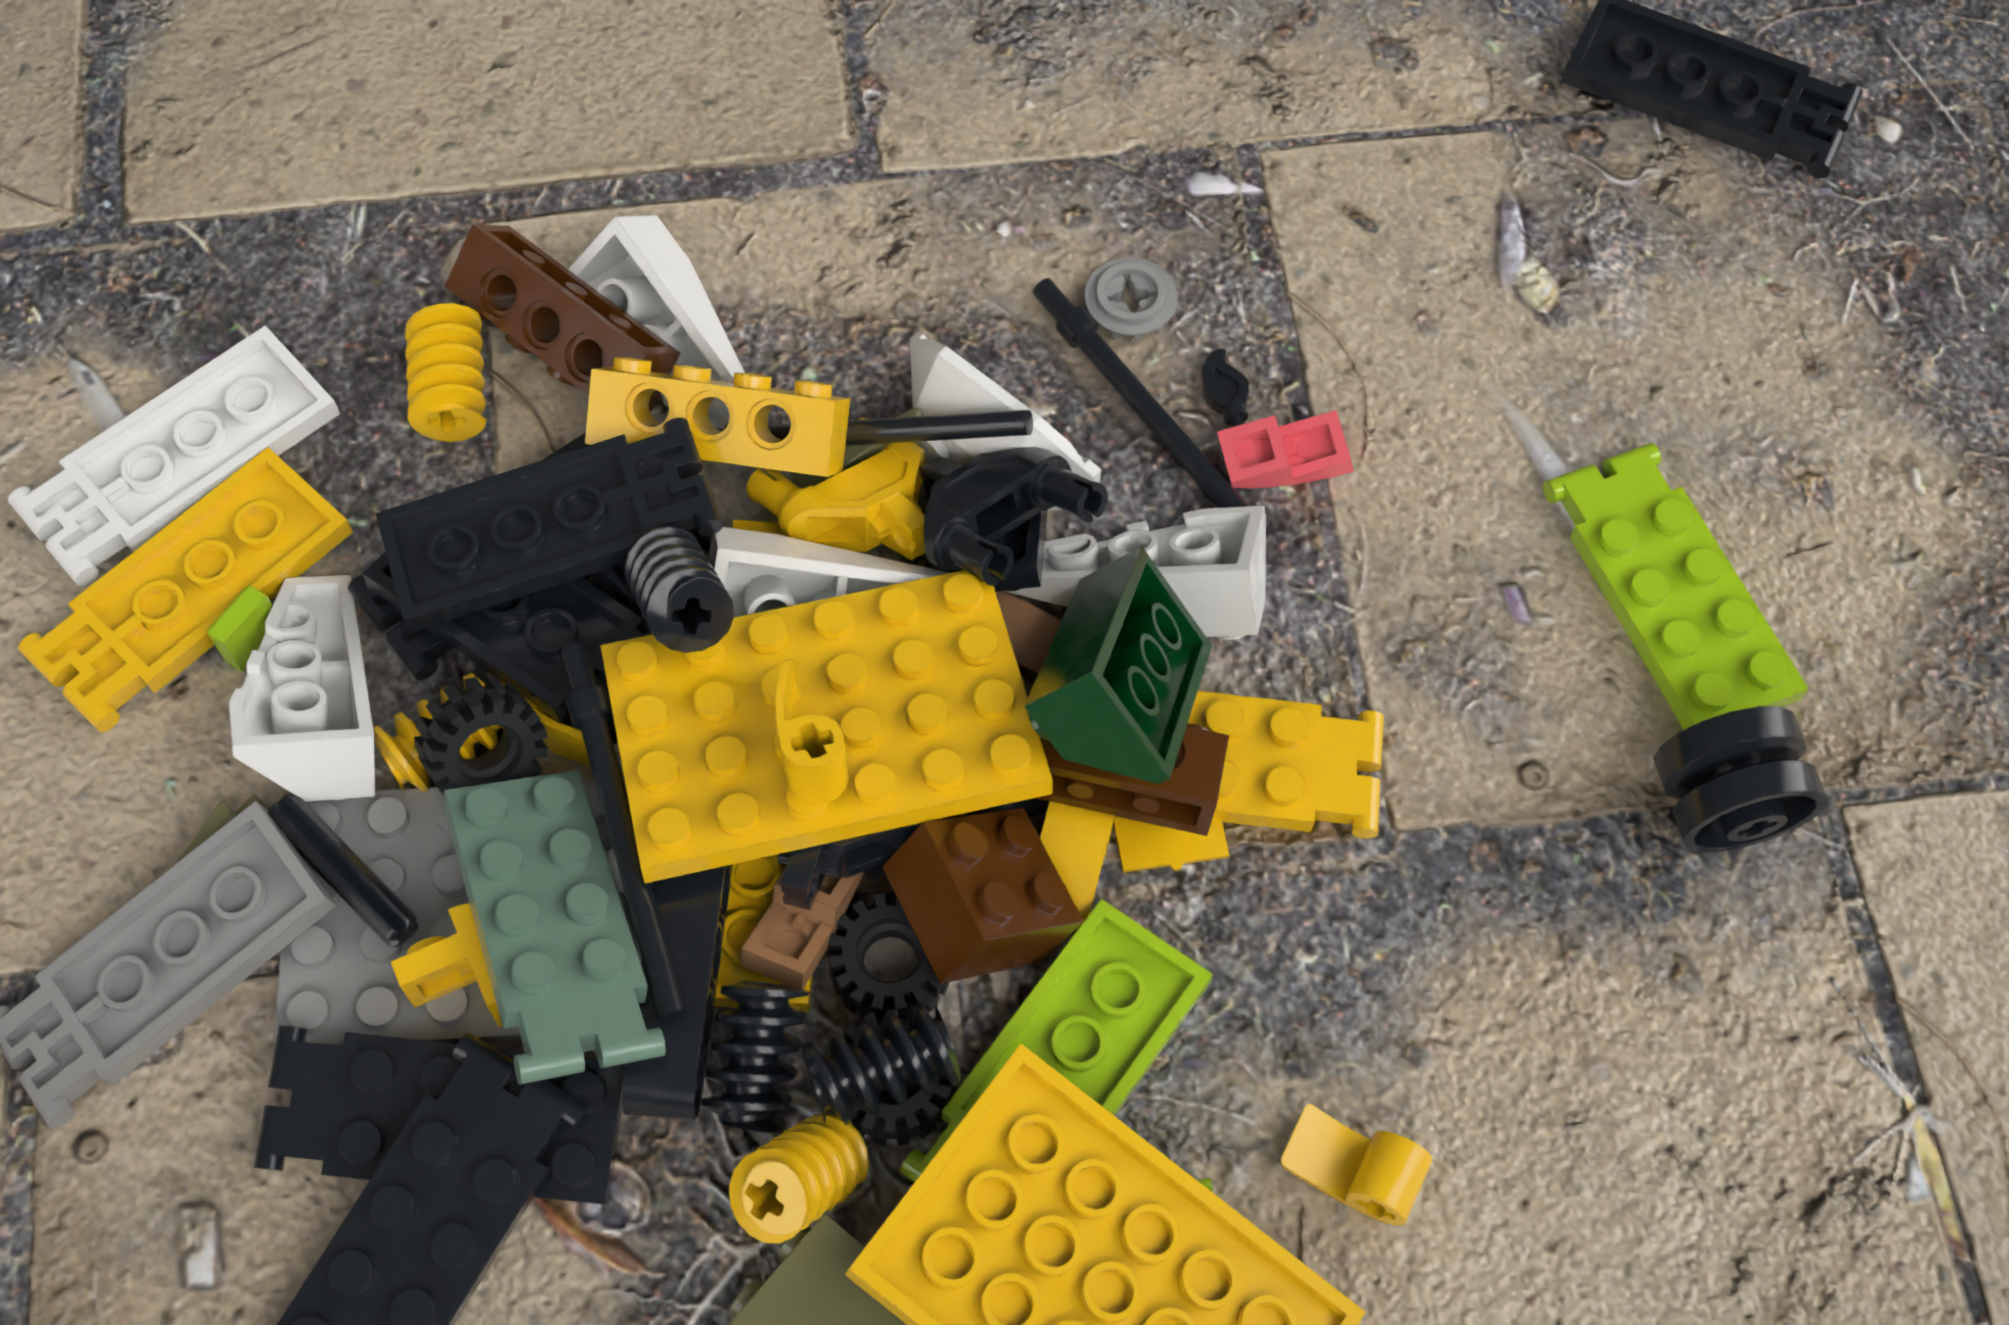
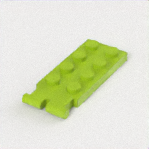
M1651 442L1604 459L1602 469L1606 477L1605 479L1599 469L1594 464H1590L1543 482V492L1548 502L1554 504L1561 501L1575 524L1569 538L1684 730L1701 721L1731 711L1758 706L1784 707L1803 698L1809 690L1808 686L1684 488L1681 486L1670 489L1657 468L1661 463V454L1654 443Z
M1101 899L941 1111L942 1120L949 1124L927 1155L915 1148L903 1162L900 1172L913 1182L918 1179L1020 1044H1023L1112 1115L1116 1116L1207 989L1213 974Z

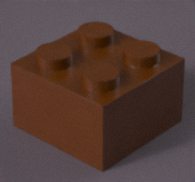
M1024 808L923 822L882 866L940 984L1040 963L1084 922Z

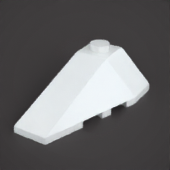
M657 215L614 217L568 269L678 350L681 354L675 365L712 369L711 380L733 383L735 372L745 373L691 261ZM661 393L663 403L669 407L666 397ZM715 398L709 405L708 418L715 429L724 428L726 423L729 422V410L722 400Z
M1265 506L1207 508L1183 513L1184 524L1149 531L1146 521L1127 524V532L1121 533L1113 539L1099 542L1088 534L1046 541L1041 587L1004 592L1068 607L1080 579L1142 546L1206 637L1235 640L1246 635H1258L1266 602Z
M726 527L712 535L708 558L733 601L734 617L948 573L778 534Z

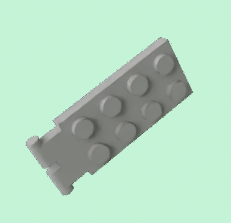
M255 801L37 973L34 977L40 985L38 989L11 1010L8 1006H0V1050L12 1069L24 1068L36 1060V1062L21 1073L19 1081L48 1127H60L74 1116L75 1111L71 1103L100 1080L113 1085L116 1084L337 905L289 838L270 817L268 809Z

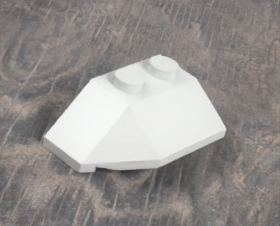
M917 332L910 338L913 408L921 409L923 416L1030 410L1033 417V431L1031 435L915 442L925 450V459L928 462L940 456L965 464L982 453L1020 447H1038L1062 456L1067 460L1073 473L1090 481L1100 483L1101 469L1090 459L1080 456L1073 445L1038 414L947 346L933 339H928L920 332ZM1056 506L1048 509V511L1062 510Z

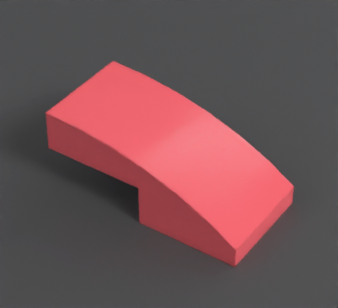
M1336 410L1282 426H1278L1276 416L1273 415L1217 431L1233 488L1251 489L1289 486L1354 472Z

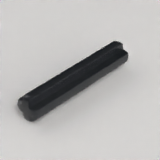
M289 793L282 797L279 802L271 805L268 814L289 838L299 854L388 946L399 947L417 932L419 927L416 922V915L302 798Z

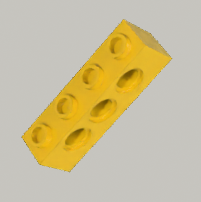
M614 357L613 367L591 369L585 444L592 445L623 434L627 443L630 444L664 433L663 426L671 419L685 418L688 421L701 460L824 477L836 475L843 471L850 398L832 396V384L795 380L794 391L771 388V376L739 372L734 373L733 383L711 380L712 369L689 365H674L673 375L651 372L652 361L627 357ZM656 390L666 397L669 405V413L663 423L656 421L649 410L650 397ZM715 398L722 400L729 410V423L722 432L715 429L708 418L709 405ZM774 406L783 408L790 418V431L783 440L775 437L768 427V415Z

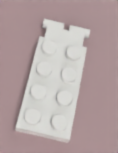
M263 326L59 460L58 462L64 470L33 491L26 486L15 489L9 495L8 503L39 540H47V550L76 585L86 586L98 577L99 571L96 568L98 565L126 546L134 552L265 448L269 447L279 456L338 416L340 412L334 399L266 326Z

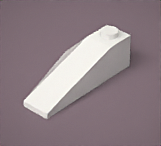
M350 575L285 578L265 621V635L258 650H252L247 661V675L241 688H235L229 701L233 757L294 795L302 798L305 802L375 796L374 731L354 597L348 591V585L351 582Z

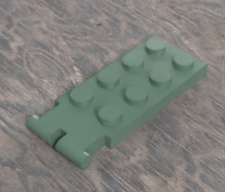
M579 770L444 790V811L503 1029L518 1027L525 1053L514 1056L515 1073L519 1085L584 1072L585 1060L583 1052L595 1050L600 1068L665 1056V1040L661 1028L647 1030L639 1004L646 1001L648 985Z

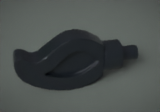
M1218 349L1209 354L1205 361L1202 377V390L1205 401L1212 410L1219 415L1223 414L1228 426L1234 427L1245 424L1244 422L1248 419L1246 404L1249 395V382L1241 372L1225 362L1226 351Z

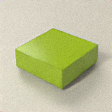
M251 585L238 595L207 632L224 661L241 672L247 667V661L252 650H258L265 635V621L273 606L267 595Z

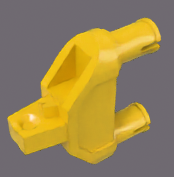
M864 417L859 418V420L868 419V418H864ZM915 442L890 443L880 453L815 486L810 485L800 488L782 475L779 470L765 468L764 472L760 468L755 470L747 482V496L754 502L761 504L778 518L781 532L787 537L854 552H867L880 544H884L910 560L926 553L924 546L925 515L919 507L924 479L921 477L920 467L925 465V450Z

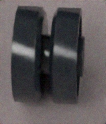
M1758 706L1731 711L1701 721L1677 733L1659 747L1653 759L1666 795L1679 799L1672 812L1686 849L1698 853L1723 852L1752 846L1801 827L1818 816L1828 804L1827 797L1815 766L1799 760L1806 752V745L1793 711L1781 706Z

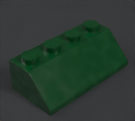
M1142 546L1079 580L1024 707L1028 711L1029 720L1037 734L1043 739L1049 740L1064 760L1160 784L1171 777L1212 645Z

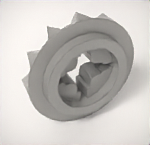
M1119 258L1101 265L1089 277L1084 292V309L1097 322L1098 328L1104 327L1110 330L1114 340L1121 334L1134 335L1138 342L1147 333L1155 332L1161 335L1166 323L1170 319H1174L1178 302L1176 285L1170 275L1153 262L1140 258ZM1125 286H1128L1129 293L1133 294L1135 301H1140L1137 312L1128 310L1127 304L1122 302Z

